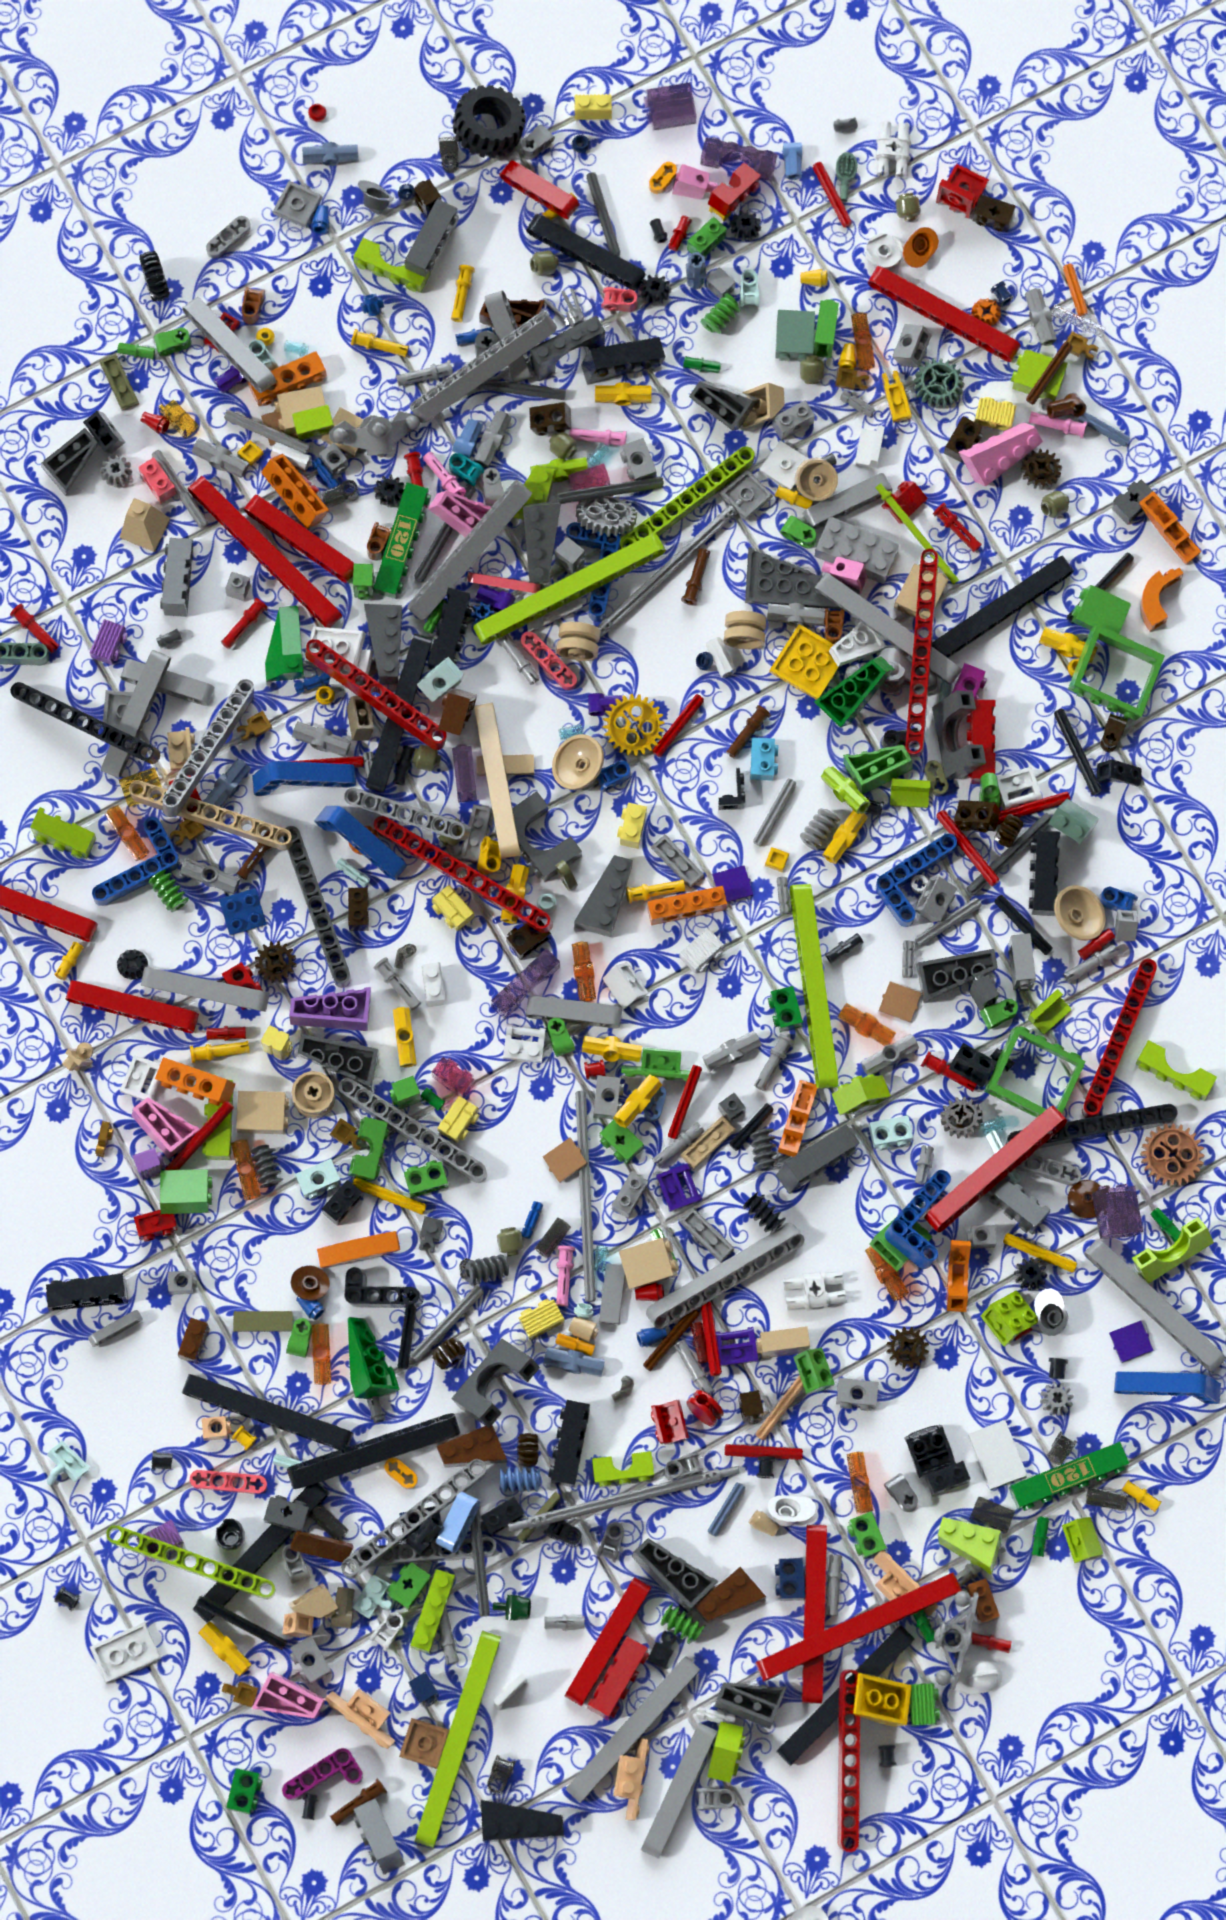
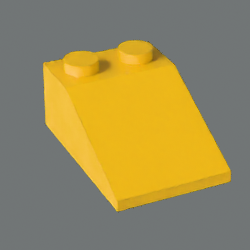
M859 1673L853 1714L892 1727L907 1725L912 1685Z

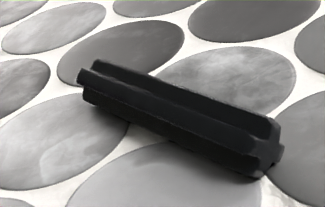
M766 1103L730 1142V1147L738 1151L750 1138V1135L774 1111L773 1107Z

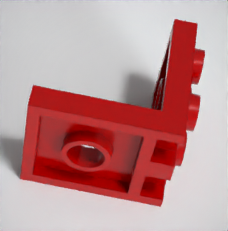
M956 163L948 179H942L939 183L936 203L942 202L949 206V210L954 212L958 210L966 214V218L969 219L978 203L980 194H983L987 187L989 179ZM963 184L967 185L969 187V190L967 191L959 186Z

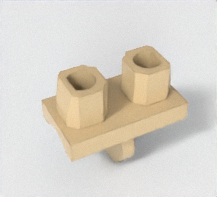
M83 1042L76 1049L69 1048L65 1052L68 1057L62 1064L69 1071H79L83 1066H90L93 1063L89 1059L94 1051L92 1045Z

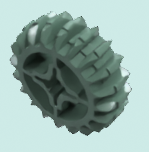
M933 358L931 364L926 361L925 367L920 366L919 371L915 373L914 384L916 385L914 390L919 391L917 397H923V403L929 401V407L934 403L936 408H939V404H942L945 408L947 403L952 405L953 400L957 401L959 395L963 393L961 388H964V382H962L964 376L960 375V369L955 370L956 364L949 365V360L943 363L942 358L939 359V362H936ZM930 375L931 382H929L928 386H925L924 379ZM953 380L954 387L949 392L947 385L949 381Z

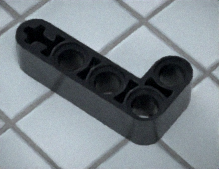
M351 1267L346 1272L344 1296L346 1301L353 1307L417 1308L424 1301L422 1293L414 1287L367 1286V1276L361 1269ZM360 1273V1279L353 1282L354 1274ZM358 1292L359 1298L356 1301H351L352 1295ZM378 1293V1299L371 1301V1295ZM393 1293H398V1298L391 1302L390 1296ZM413 1294L417 1296L416 1298H413V1301H411L409 1298H404V1295L406 1297H413Z

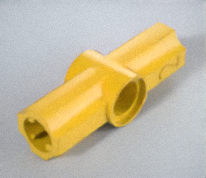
M619 382L615 385H595V403H615L619 406H627L631 403H651V385H631L627 382Z
M1047 627L1044 628L1039 640L1040 644L1057 650L1059 654L1065 657L1074 656L1076 658H1080L1086 643L1074 634H1063ZM1096 646L1093 649L1089 663L1093 662L1098 649Z
M853 810L844 824L838 827L833 835V840L827 846L822 856L830 863L837 864L846 849H849L858 836L857 833L868 819V816L865 813L857 814Z
M513 864L509 884L506 886L507 890L522 899L525 898V886L529 875V868L525 865ZM513 899L507 902L508 907H512L515 904ZM502 910L500 921L508 924L517 923L516 917Z
M398 1007L393 1009L399 1064L400 1067L407 1068L417 1065L409 1007ZM402 1034H408L410 1036V1038L407 1041H402L399 1039L400 1035Z
M584 1036L581 1052L601 1055L609 1062H615L619 1059L640 1062L642 1046L623 1043L616 1036H608L605 1039Z
M649 1075L639 1088L629 1095L625 1104L613 1117L620 1127L626 1129L635 1117L643 1112L651 1102V1098L661 1088L660 1080L655 1076Z
M211 1621L198 1632L212 1647V1651L223 1662H226L239 1677L252 1666L229 1637L224 1636Z

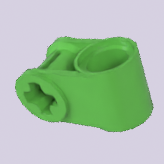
M182 327L161 332L154 336L159 356H168L172 353L186 350L191 346L189 332Z
M792 515L789 516L780 533L803 548L810 549L816 544L815 529Z
M986 773L980 779L979 801L995 802L997 807L1000 808V790L997 776L993 773Z
M1005 999L982 1009L979 1013L989 1030L1015 1017L1018 1004L1013 999ZM1006 1005H1008L1009 1008L1013 1007L1011 1013L1009 1012V1010L1005 1011Z
M560 1018L551 1019L548 1023L547 1033L556 1057L575 1051L574 1043L564 1021ZM553 1025L560 1027L558 1032L555 1029L552 1030Z
M300 1318L294 1322L286 1354L303 1358L307 1357L312 1333V1326L307 1319ZM303 1324H305L306 1328L308 1329L303 1330V1333H301L298 1326L301 1327Z

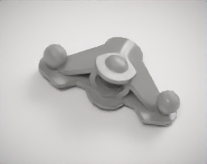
M401 411L397 412L392 421L377 415H370L362 421L360 427L354 428L348 422L342 421L330 430L329 438L334 443L366 449L368 456L393 452L392 446L406 434L417 429L420 421L417 416Z
M883 649L878 657L882 656L895 670L879 689L886 694H896L903 687H910L912 662L906 658V653L901 649ZM854 665L849 666L846 670L844 679L851 676L855 671H857L860 668ZM919 668L915 672L918 676L925 674ZM931 671L928 693L935 691L938 685L937 676ZM918 686L914 689V692L917 695H921L925 689L922 686Z
M966 1591L958 1592L955 1596L956 1604L960 1607L970 1606L946 1623L941 1621L940 1627L935 1630V1648L939 1649L941 1647L953 1673L952 1676L947 1670H939L935 1676L936 1682L939 1685L945 1686L950 1683L951 1689L955 1690L964 1655L972 1643L971 1626L975 1615L978 1593L974 1592L973 1596L970 1597ZM966 1616L963 1628L959 1624H956L958 1621H960L963 1617ZM950 1630H956L960 1633L958 1643L953 1646H949L945 1642V1635ZM948 1652H957L955 1666Z

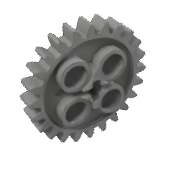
M607 496L579 501L576 506L575 517H577V522H581V526H586V530L592 529L593 533L598 531L601 536L603 533H606L607 536H610V533L617 536L618 533L624 535L625 531L630 532V529L634 528L637 512H635V507H631L632 503H626V499L619 500L620 496L616 498Z

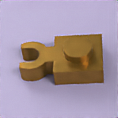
M1073 331L1066 341L1073 346L1071 354L1080 357L1081 353H1083L1088 360L1094 359V355L1090 354L1089 351L1097 352L1099 349L1094 344L1088 345L1087 338Z
M839 367L835 387L854 390L855 386H857L860 390H866L868 386L862 385L861 380L868 381L869 376L861 375L859 377L856 370Z
M261 711L246 720L247 726L241 725L237 727L236 731L237 733L245 731L246 735L242 736L241 739L242 741H247L251 734L254 733L257 738L273 728L265 713Z
M186 819L179 824L181 830L172 831L170 837L172 839L175 836H179L180 839L175 844L180 846L185 838H188L191 842L206 832V829L201 823Z
M342 1118L339 1119L329 1134L345 1146L350 1142L355 1150L361 1149L356 1144L357 1139L363 1142L366 1141L357 1138L358 1135L354 1134L357 1129Z
M102 1121L98 1144L95 1150V1154L98 1157L104 1158L108 1140H112L114 1129L111 1128L110 1122Z

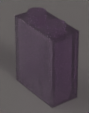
M690 82L646 89V96L643 97L645 108L648 107L649 109L647 122L648 125H652L653 131L696 124L697 115Z
M460 744L452 748L458 803L477 801L472 748L466 744Z
M1120 1184L1116 1188H1110V1185L1098 1187V1190L1092 1193L1100 1239L1132 1237L1144 1232L1135 1186L1128 1187L1127 1184Z

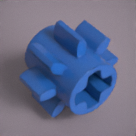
M377 294L364 296V302L360 303L362 312L364 314L367 313L369 317L379 315L381 308H384L383 300L381 297L377 298Z
M481 602L478 607L473 606L475 612L471 613V618H476V624L495 614V611H490L491 604L486 606ZM481 612L485 613L484 617H481Z

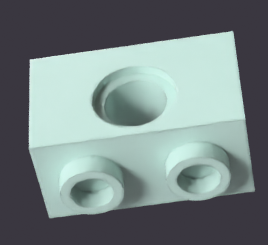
M447 657L420 679L417 686L431 702L436 699L441 700L447 694L446 691L450 687L454 689L462 682L460 679L463 673ZM437 678L444 679L446 683L440 684Z
M331 1159L295 1174L305 1199L317 1198L321 1195V1192L325 1190L328 1192L333 1191L341 1184ZM316 1177L324 1178V1182L320 1185H316L313 1181Z

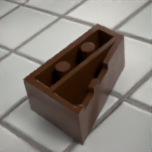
M508 299L518 328L545 310V300L527 301V299H521L520 301ZM484 301L479 313V323L493 327Z
M454 689L444 695L442 700L444 709L438 730L460 736L462 729L466 725L464 721L468 722L473 713L478 695L460 689Z
M493 1425L490 1428L483 1426L437 1446V1451L445 1468L466 1466L476 1459L482 1460L485 1465L507 1463V1458Z
M739 1567L699 1601L694 1609L708 1624L733 1612L766 1600V1595L747 1573Z

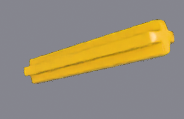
M358 1177L352 1183L362 1192L423 1215L426 1210V1204Z
M1010 1233L1005 1234L1004 1244L1072 1273L1077 1267V1262Z

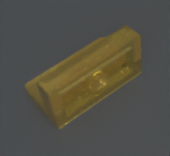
M174 399L166 406L162 404L158 406L160 414L170 421L172 427L184 439L199 428V425Z
M155 767L119 779L128 807L140 804L131 798L129 786L133 781L140 780L162 788ZM135 789L134 794H141L143 789ZM155 794L153 795L152 799L159 797L161 795Z

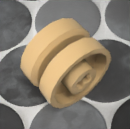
M810 458L798 466L795 473V484L797 489L806 498L813 501H822L829 498L835 492L838 485V475L835 468L828 461L821 458ZM815 476L820 477L818 483L813 481Z
M732 611L725 615V627L727 629L724 631V644L737 649H758L764 646L765 633L763 631L766 629V617L752 611Z
M565 622L560 624L558 636L561 640H558L556 653L564 658L577 661L596 659L599 646L596 643L600 640L601 630L594 625L582 622Z
M310 1071L300 1075L293 1083L292 1098L295 1108L301 1115L306 1118L317 1119L330 1113L334 1107L336 1096L333 1083L328 1076L321 1072Z

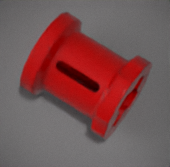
M603 1060L590 1064L584 1062L586 1080L597 1075L606 1076Z

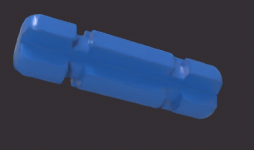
M321 458L314 459L312 466L318 471L324 482L328 483L330 490H336L339 487V482L336 478L334 479L333 474L323 464L324 462Z
M324 672L319 677L316 675L303 680L304 682L302 683L301 681L295 683L294 688L297 694L305 692V689L308 691L322 686V683H329L330 676Z
M534 1201L531 1206L532 1210L529 1211L525 1221V1228L521 1231L523 1238L530 1239L532 1236V1229L534 1230L540 1216L539 1212L541 1213L543 1204L538 1201Z

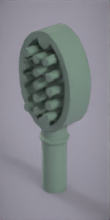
M850 152L842 153L838 157L835 167L836 176L841 181L840 199L842 202L847 201L849 182L855 178L857 173V160Z

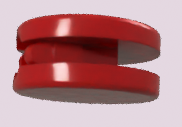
M696 1390L693 1394L694 1398L690 1397L686 1404L696 1418L707 1426L713 1427L717 1423V1419L723 1417V1409L709 1394L702 1390Z

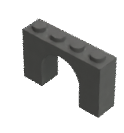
M594 316L530 349V363L538 380L541 381L556 373V363L568 352L583 347L586 353H588L589 349L605 346V330L597 316Z
M957 690L932 707L945 779H962L986 763L983 745L967 744L961 748L958 741V729L961 720L976 709L973 691Z
M537 791L512 808L519 847L523 853L521 856L527 864L531 863L534 867L532 870L538 879L542 878L546 882L558 873L555 868L557 863L564 860L569 866L582 857V850L571 836L549 850H538L527 842L525 832L528 826L548 812V805Z
M501 1339L451 1399L460 1409L490 1428L502 1413L492 1402L485 1398L486 1388L496 1376L503 1373H513L528 1383L540 1367L530 1356L504 1339Z

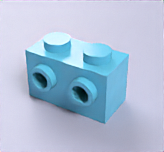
M752 738L750 780L773 781L774 775L778 774V763H774V756H778V745H775V739Z

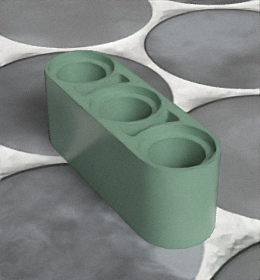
M0 642V651H6L4 656H0V664L41 666L49 661L48 650L43 644ZM19 651L26 652L22 657L16 656ZM38 652H44L42 657L35 656Z

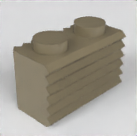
M351 696L347 705L351 737L353 741H368L374 729L372 710H370V704L359 696Z

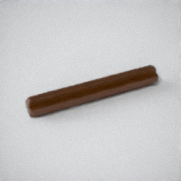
M1064 342L1028 394L1026 398L1028 403L1034 405L1071 352L1073 346L1070 343Z
M697 1309L685 1315L643 1363L645 1369L648 1371L654 1369L699 1316Z

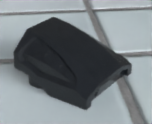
M941 1424L928 1426L904 1437L919 1478L929 1472L956 1464Z

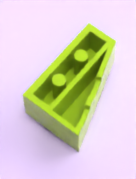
M542 465L535 466L524 483V486L532 492L525 504L549 502L557 469ZM523 506L513 518L524 520Z
M39 807L30 826L33 836L36 838L35 840L44 845L49 843L58 851L63 852L66 850L71 852V855L78 859L82 857L87 859L96 841L95 833L75 823H67L61 820V817L58 815L53 817L45 814V809Z
M942 1517L937 1535L939 1544L955 1554L966 1558L973 1565L979 1566L992 1575L1002 1541L1001 1531Z

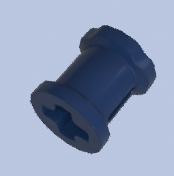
M1004 281L995 284L990 290L999 300L998 304L1000 306L1008 304L1014 298L1013 294H1010L1005 287L1006 283Z

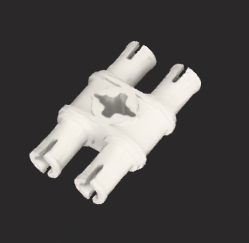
M885 121L879 123L880 132L876 140L877 154L875 155L878 161V176L881 177L882 170H884L883 177H887L889 175V161L896 162L895 176L900 178L902 171V178L907 177V163L910 161L909 150L911 145L909 123L905 122L904 129V122L898 123V138L890 137L891 122L887 121L886 128Z
M820 1271V1273L805 1275L804 1273L796 1278H784L785 1291L802 1288L805 1293L803 1296L786 1298L787 1310L797 1308L810 1310V1308L824 1306L827 1308L829 1304L846 1303L845 1290L830 1293L825 1291L826 1285L843 1284L842 1271L826 1274ZM813 1284L814 1287H816V1290H819L816 1297L814 1295V1292L811 1291Z

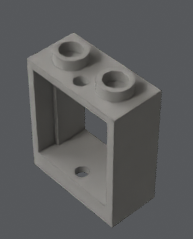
M1031 934L1011 935L1008 943L1013 990L1018 989L1019 992L1029 991L1030 988H1033L1036 980Z

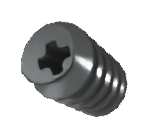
M482 331L476 336V357L499 342L498 337L493 332Z
M760 1129L750 1135V1139L754 1140L751 1146L755 1148L752 1150V1154L756 1155L753 1161L757 1163L754 1166V1169L757 1171H771L779 1168L773 1166L774 1163L778 1162V1159L772 1158L777 1152L771 1151L772 1148L776 1147V1144L770 1143V1141L775 1139V1136H769V1133L774 1132V1129Z
M260 1145L251 1149V1153L255 1154L252 1157L253 1161L256 1162L254 1167L258 1169L256 1175L260 1176L258 1183L262 1184L260 1188L275 1186L283 1181V1178H277L281 1170H275L279 1163H273V1160L278 1157L271 1155L276 1149L269 1148V1145Z
M502 1254L489 1258H478L475 1261L469 1260L465 1265V1274L469 1285H474L475 1281L477 1284H480L482 1280L486 1283L489 1281V1278L491 1281H495L496 1276L499 1280H502L503 1273L505 1276L509 1275L508 1262Z

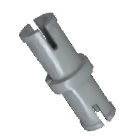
M544 1616V1629H562V1631H566V1629L585 1628L584 1616Z

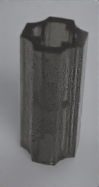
M557 1217L534 1250L548 1259L569 1232L571 1226L563 1219Z
M1088 1487L1085 1504L1125 1512L1128 1494Z
M321 1503L308 1515L332 1539L341 1541L349 1532V1529Z

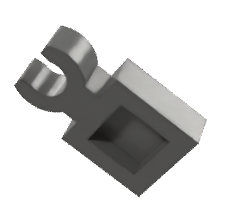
M424 1217L420 1236L425 1237V1239L419 1245L421 1251L425 1244H429L431 1246L430 1253H433L435 1249L433 1240L439 1241L444 1224L443 1220Z

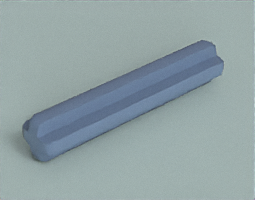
M1087 412L1078 419L1082 423L1087 422V426L1124 447L1130 441L1129 436Z
M738 1482L734 1485L708 1528L709 1534L715 1537L718 1535L744 1492V1485Z

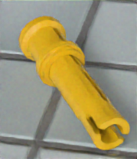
M459 265L458 268L460 272L455 283L457 292L451 320L454 322L463 321L468 290L472 287L471 279L472 274L475 272V268L470 265Z
M358 329L354 330L351 345L353 346L355 344L366 347L367 350L374 348L406 358L409 346L376 338L373 333L358 332Z
M682 879L651 886L642 884L634 888L626 887L628 904H631L632 901L642 899L648 901L650 897L685 892V885Z
M248 1041L216 1046L206 1044V1046L195 1048L190 1046L192 1063L199 1060L211 1061L214 1057L250 1053Z

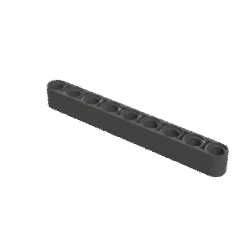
M288 826L285 829L297 835L293 840L291 848L287 850L333 981L337 987L345 988L351 982L346 960L300 831L295 826ZM283 836L285 843L288 841V839L286 836ZM296 851L303 852L301 857L293 856ZM303 868H307L309 870V873L306 875H301L299 871ZM308 886H314L316 888L311 893L305 890ZM315 903H319L322 905V907L319 910L312 909V906ZM321 921L328 922V925L324 928H321L318 926V923ZM331 938L334 940V943L326 945L324 941ZM333 956L341 958L338 963H332L330 960ZM339 974L347 975V978L343 981L337 979Z

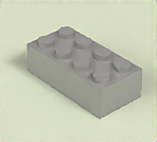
M829 516L816 546L814 557L834 563L836 557L863 563L869 579L885 584L898 554L900 544Z

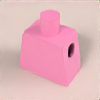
M682 164L675 177L672 194L702 199L705 192L712 193L718 187V184L708 181L710 175L708 172Z
M836 557L834 563L825 561L822 566V572H827L843 584L860 590L861 594L868 578L863 563Z

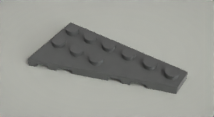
M748 547L745 603L766 605L799 603L811 608L842 609L815 589V586L823 577L822 575L813 574L807 569L786 561L772 558L771 555L759 553L755 549ZM846 585L851 590L860 595V590Z

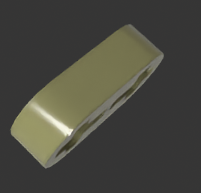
M931 760L927 762L924 774L927 781H931L930 790L935 796L941 797L948 790V782L945 779L944 771L938 761ZM930 766L937 768L935 777L932 771H928ZM937 780L940 786L944 785L942 791L935 789Z
M564 860L557 863L555 868L567 890L571 891L576 888L578 884L567 863Z

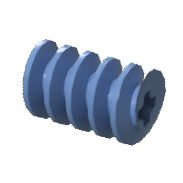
M540 1466L538 1472H535L534 1467H531L530 1472H527L526 1467H523L521 1473L518 1467H515L513 1473L510 1467H507L506 1473L500 1467V1487H502L504 1493L507 1492L508 1487H510L511 1492H515L516 1487H518L520 1492H523L524 1486L528 1492L531 1491L532 1486H534L536 1492L539 1491Z

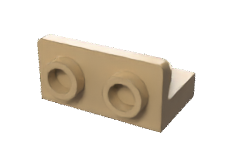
M189 727L185 728L186 731L167 732L171 771L181 770L193 752L192 744H195L194 733L190 732Z

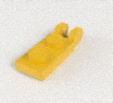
M897 370L893 371L892 374L895 384L890 385L887 374H881L893 423L912 418L904 386L900 381Z

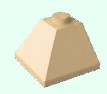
M768 382L742 392L743 394L760 399L744 421L743 428L746 429L773 419L785 405L784 387Z
M133 498L125 516L120 538L155 552L170 518L154 506Z
M323 1583L288 1603L293 1612L318 1618L325 1617V1619L336 1613L335 1609L338 1608Z

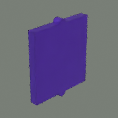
M745 865L712 874L715 886H723L727 902L753 896L750 885L751 879L748 878Z
M1141 1320L1109 1332L1114 1345L1113 1349L1116 1350L1121 1363L1153 1351L1148 1338L1149 1334L1146 1333Z

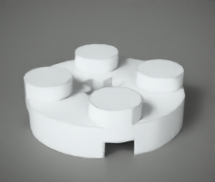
M879 233L872 236L868 241L865 252L868 263L875 269L877 266L884 267L887 270L896 267L901 261L903 251L902 244L897 237L886 235L887 233ZM881 248L884 250L888 249L887 255L880 254Z

